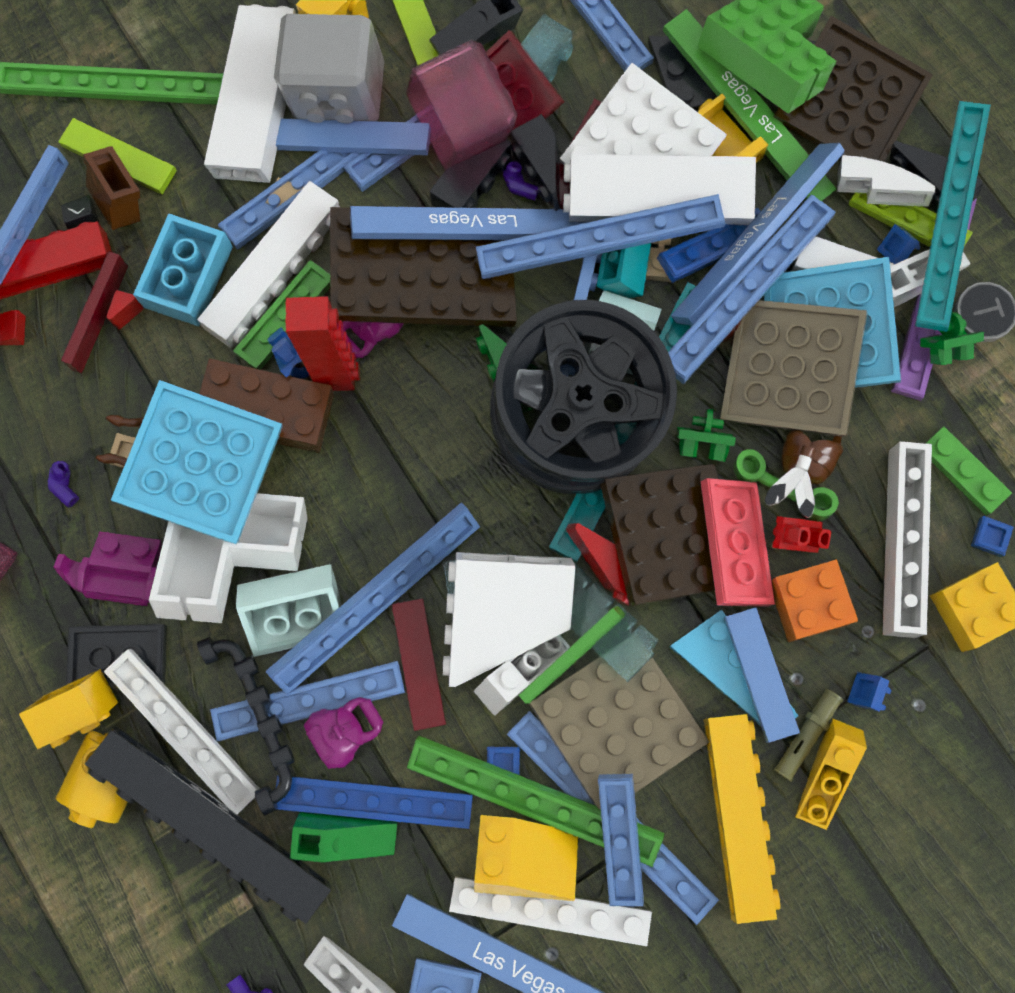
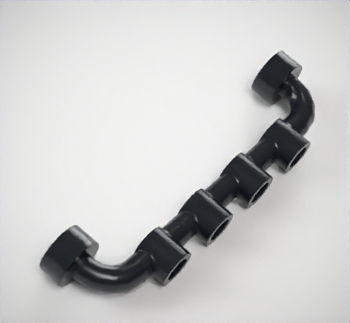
M207 637L197 642V647L206 665H210L220 660L219 653L227 652L231 655L235 671L243 684L246 699L257 720V727L268 748L271 763L279 776V784L274 790L271 791L267 785L254 792L257 804L263 815L266 816L278 810L277 803L285 798L290 791L292 774L289 765L294 763L295 759L289 745L281 746L277 734L283 732V728L277 715L269 716L265 705L271 702V698L264 684L260 686L256 684L253 675L260 673L253 655L246 657L240 645L232 640L222 639L213 642L211 637Z

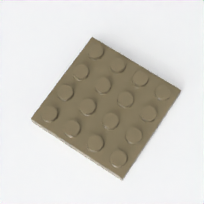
M759 300L735 328L720 420L847 437L868 314L867 310Z
M636 633L529 703L592 803L598 809H601L598 786L599 774H633L634 792L636 793L709 743V740Z

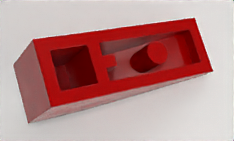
M579 523L568 524L566 528L567 533L603 587L613 593L611 598L623 605L629 606L615 544Z

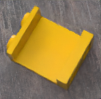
M723 94L714 100L711 98L706 100L699 107L698 113L727 134L712 156L756 157V163L760 161L768 147L765 140L761 136L753 142L748 139L722 110L726 98Z

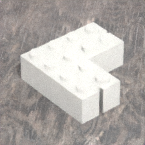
M257 493L237 544L223 541L168 521L149 597V602L156 617L186 620L188 614L191 616L192 621L222 623L234 566L298 571L302 550L301 541L304 539L307 522L304 497Z

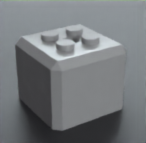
M284 15L280 23L274 79L295 119H308L315 123H320L324 120H337L341 123L377 121L379 119L385 61L372 21L363 15Z

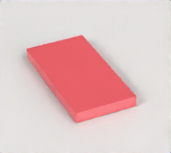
M711 478L702 480L701 489L717 605L761 607L774 605L757 482Z

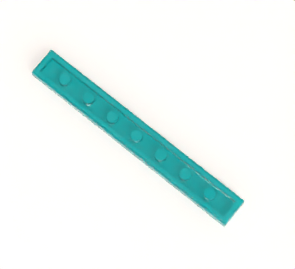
M959 101L915 327L945 332L949 328L991 105Z

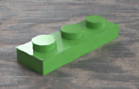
M942 427L925 443L932 444L931 462L986 516L991 514L1012 494L945 427Z

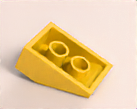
M481 815L474 892L575 901L578 837L552 826L526 820Z

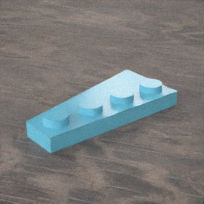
M720 610L673 643L669 648L685 659L692 668L715 685L714 687L729 697L743 712L760 725L724 620L726 615ZM791 706V709H792V711H793L794 717L797 718V717H798V714L796 713V711H795V710L793 709V707Z

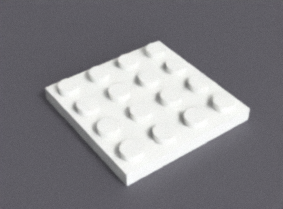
M631 63L560 157L559 162L563 165L570 163L571 154L712 156L727 134Z

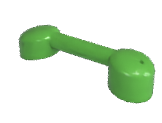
M753 449L744 450L734 462V473L740 481H758L771 488L779 480L765 471L766 462L758 451ZM825 487L813 489L815 508L812 516L808 519L823 521L837 510L839 504L838 497L835 492ZM794 489L787 498L797 503Z

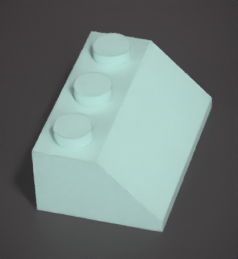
M331 564L237 585L236 609L254 657L293 648L342 606Z

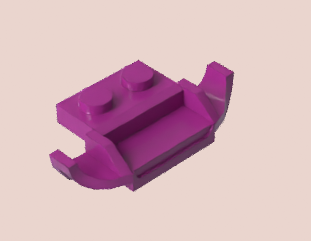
M99 531L90 558L83 557L80 563L69 559L65 554H58L53 567L68 585L84 594L85 598L148 606L162 542L157 539Z

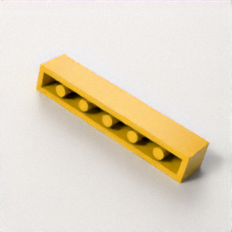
M747 714L703 719L705 735L709 740L707 750L731 920L736 924L776 920V910H780V897L778 890L772 887L771 875H775V863L772 854L768 855L766 841H770V829L767 820L763 821L761 807H765V795L763 788L758 787L756 774L760 773V761L758 754H753L751 740H755L753 721H748Z

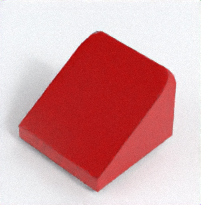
M116 290L106 317L117 329H121L137 316L144 307L133 294Z
M11 310L0 314V346L24 345L26 316L19 310Z

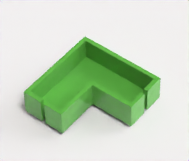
M735 0L707 16L697 46L788 114L802 105L805 100L808 101L824 90L836 63V60L829 56L825 50L807 40V38L812 36L824 8L816 0Z

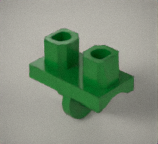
M952 312L947 332L939 331L941 334L920 338V347L930 348V364L947 365L952 363V359L969 360L974 358V343L984 341V332L979 331L968 334L964 331L967 324L966 320L959 313Z
M706 409L704 417H692V425L702 426V430L677 426L676 436L679 438V454L682 456L696 457L700 441L710 443L708 459L725 462L730 446L735 445L736 437L733 434L711 431V428L723 429L724 420L713 419V409Z

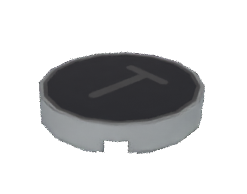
M991 282L976 283L967 287L955 303L954 312L959 313L967 323L964 331L968 334L979 331L984 332V341L982 342H994L1004 337L1015 325V300L1011 293L1001 285Z

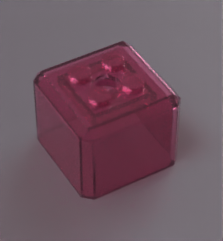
M473 40L467 41L411 70L406 92L408 100L419 122L430 123V143L445 170L506 141L515 125L518 114L513 106L510 93L504 88L499 79L495 64L490 61L481 43Z

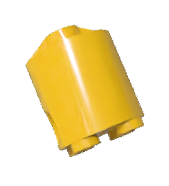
M93 730L85 735L56 795V800L69 808L70 815L68 819L88 828H94L97 820L107 823H118L128 803L116 793L117 787L108 781L101 783L88 773L90 768L85 765L86 761L109 734L105 733L103 735Z

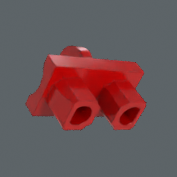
M777 516V525L773 529L775 540L773 541L772 548L818 553L819 548L828 549L831 530L822 529L823 522Z

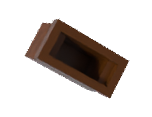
M109 146L83 154L84 164L87 167L86 187L112 230L139 222L138 199H140V190L114 148Z

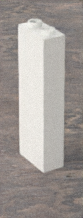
M257 4L238 6L204 162L205 167L215 179L270 183L277 152L276 140L280 121L284 118L286 101L274 79L280 23L284 15L296 14L294 8L286 6L263 7Z
M571 154L570 163L564 164V182H570V193L564 194L563 213H569V222H592L719 194L725 224L749 225L755 219L756 157Z

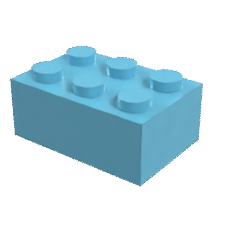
M168 214L134 291V297L146 309L200 326L197 319L208 307L233 248L226 233Z

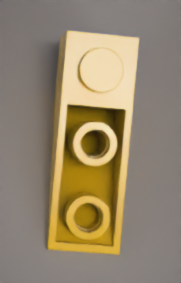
M832 718L830 727L818 748L795 815L796 818L827 830L867 749L863 730Z

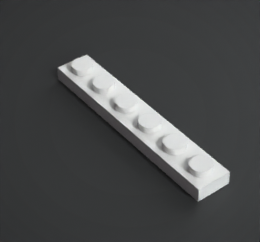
M127 649L104 671L229 809L238 814L255 798L254 792L260 788L132 649Z
M455 876L449 912L647 946L651 910L629 906H609V903L578 897H575V901L476 893L474 892L475 879Z

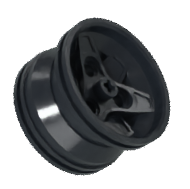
M573 300L547 307L534 314L515 331L505 346L499 360L490 398V422L495 441L508 463L521 476L539 487L564 494H586L601 490L600 484L604 483L606 479L630 474L653 452L664 438L670 427L676 407L677 383L674 367L666 347L657 334L639 317L619 306L595 300ZM582 341L600 345V347L588 355ZM546 350L548 371L528 370L527 368L532 361ZM564 364L573 366L576 370V375L572 377L565 376L560 371V366ZM628 368L633 373L638 386L621 382ZM604 400H615L618 403L619 411H608L604 406ZM521 404L541 413L532 431L523 416ZM562 418L567 423V430L563 432L555 430L552 427L551 420ZM637 422L629 438L619 446L615 425ZM575 440L587 457L567 456L558 451Z

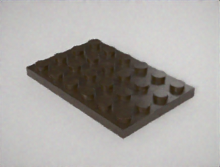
M330 207V303L332 308L338 309L339 320L470 326L483 324L484 326L515 327L517 317L514 273L482 279L476 251L477 246L505 240L352 239L350 208Z

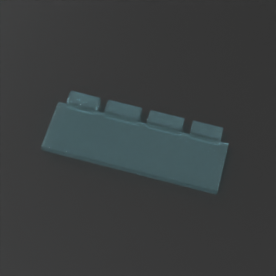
M575 564L571 629L581 638L609 612L607 609L614 603L615 599L597 583L592 584L586 590L585 588L591 583L592 578ZM618 603L614 607L619 606L625 613V617L591 648L622 678L629 682L655 655L651 650L659 640L643 625H640L632 633L630 630L637 624L638 620Z

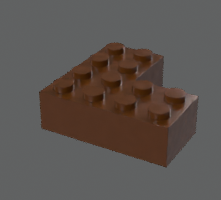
M210 358L199 393L200 395L282 423L283 428L276 444L320 453L334 398L332 386L290 376L286 378L281 374Z

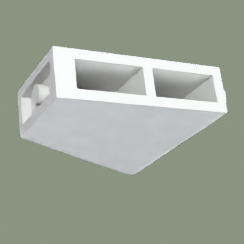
M456 552L455 562H449L448 581L454 582V593H447L446 613H452V625H445L444 644L450 645V656L443 657V675L449 676V687H456L570 630L575 564L572 558Z

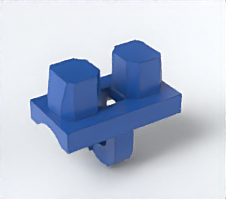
M282 327L279 328L268 338V342L273 346L271 350L280 372L286 378L289 375L299 379L308 377L309 373L305 366L302 368L295 366L297 363L302 362L285 330Z

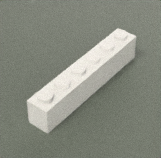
M309 181L197 319L204 330L233 350L248 334L255 321H259L265 314L271 301L282 294L291 276L301 271L305 264V259L311 251L314 252L320 247L323 242V236L330 229V207H340L338 200Z
M900 441L889 450L883 635L917 638L927 635L932 444Z

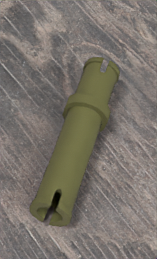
M829 689L824 690L823 695L812 712L808 711L804 718L807 720L799 730L800 733L796 735L778 765L773 769L777 774L792 782V778L810 753L823 730L827 731L830 725L828 722L843 702L839 695Z

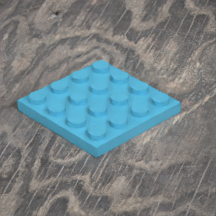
M889 257L784 272L764 294V301L867 310L868 314L855 388L901 382Z
M159 380L111 501L211 537L237 544L283 425L282 423Z

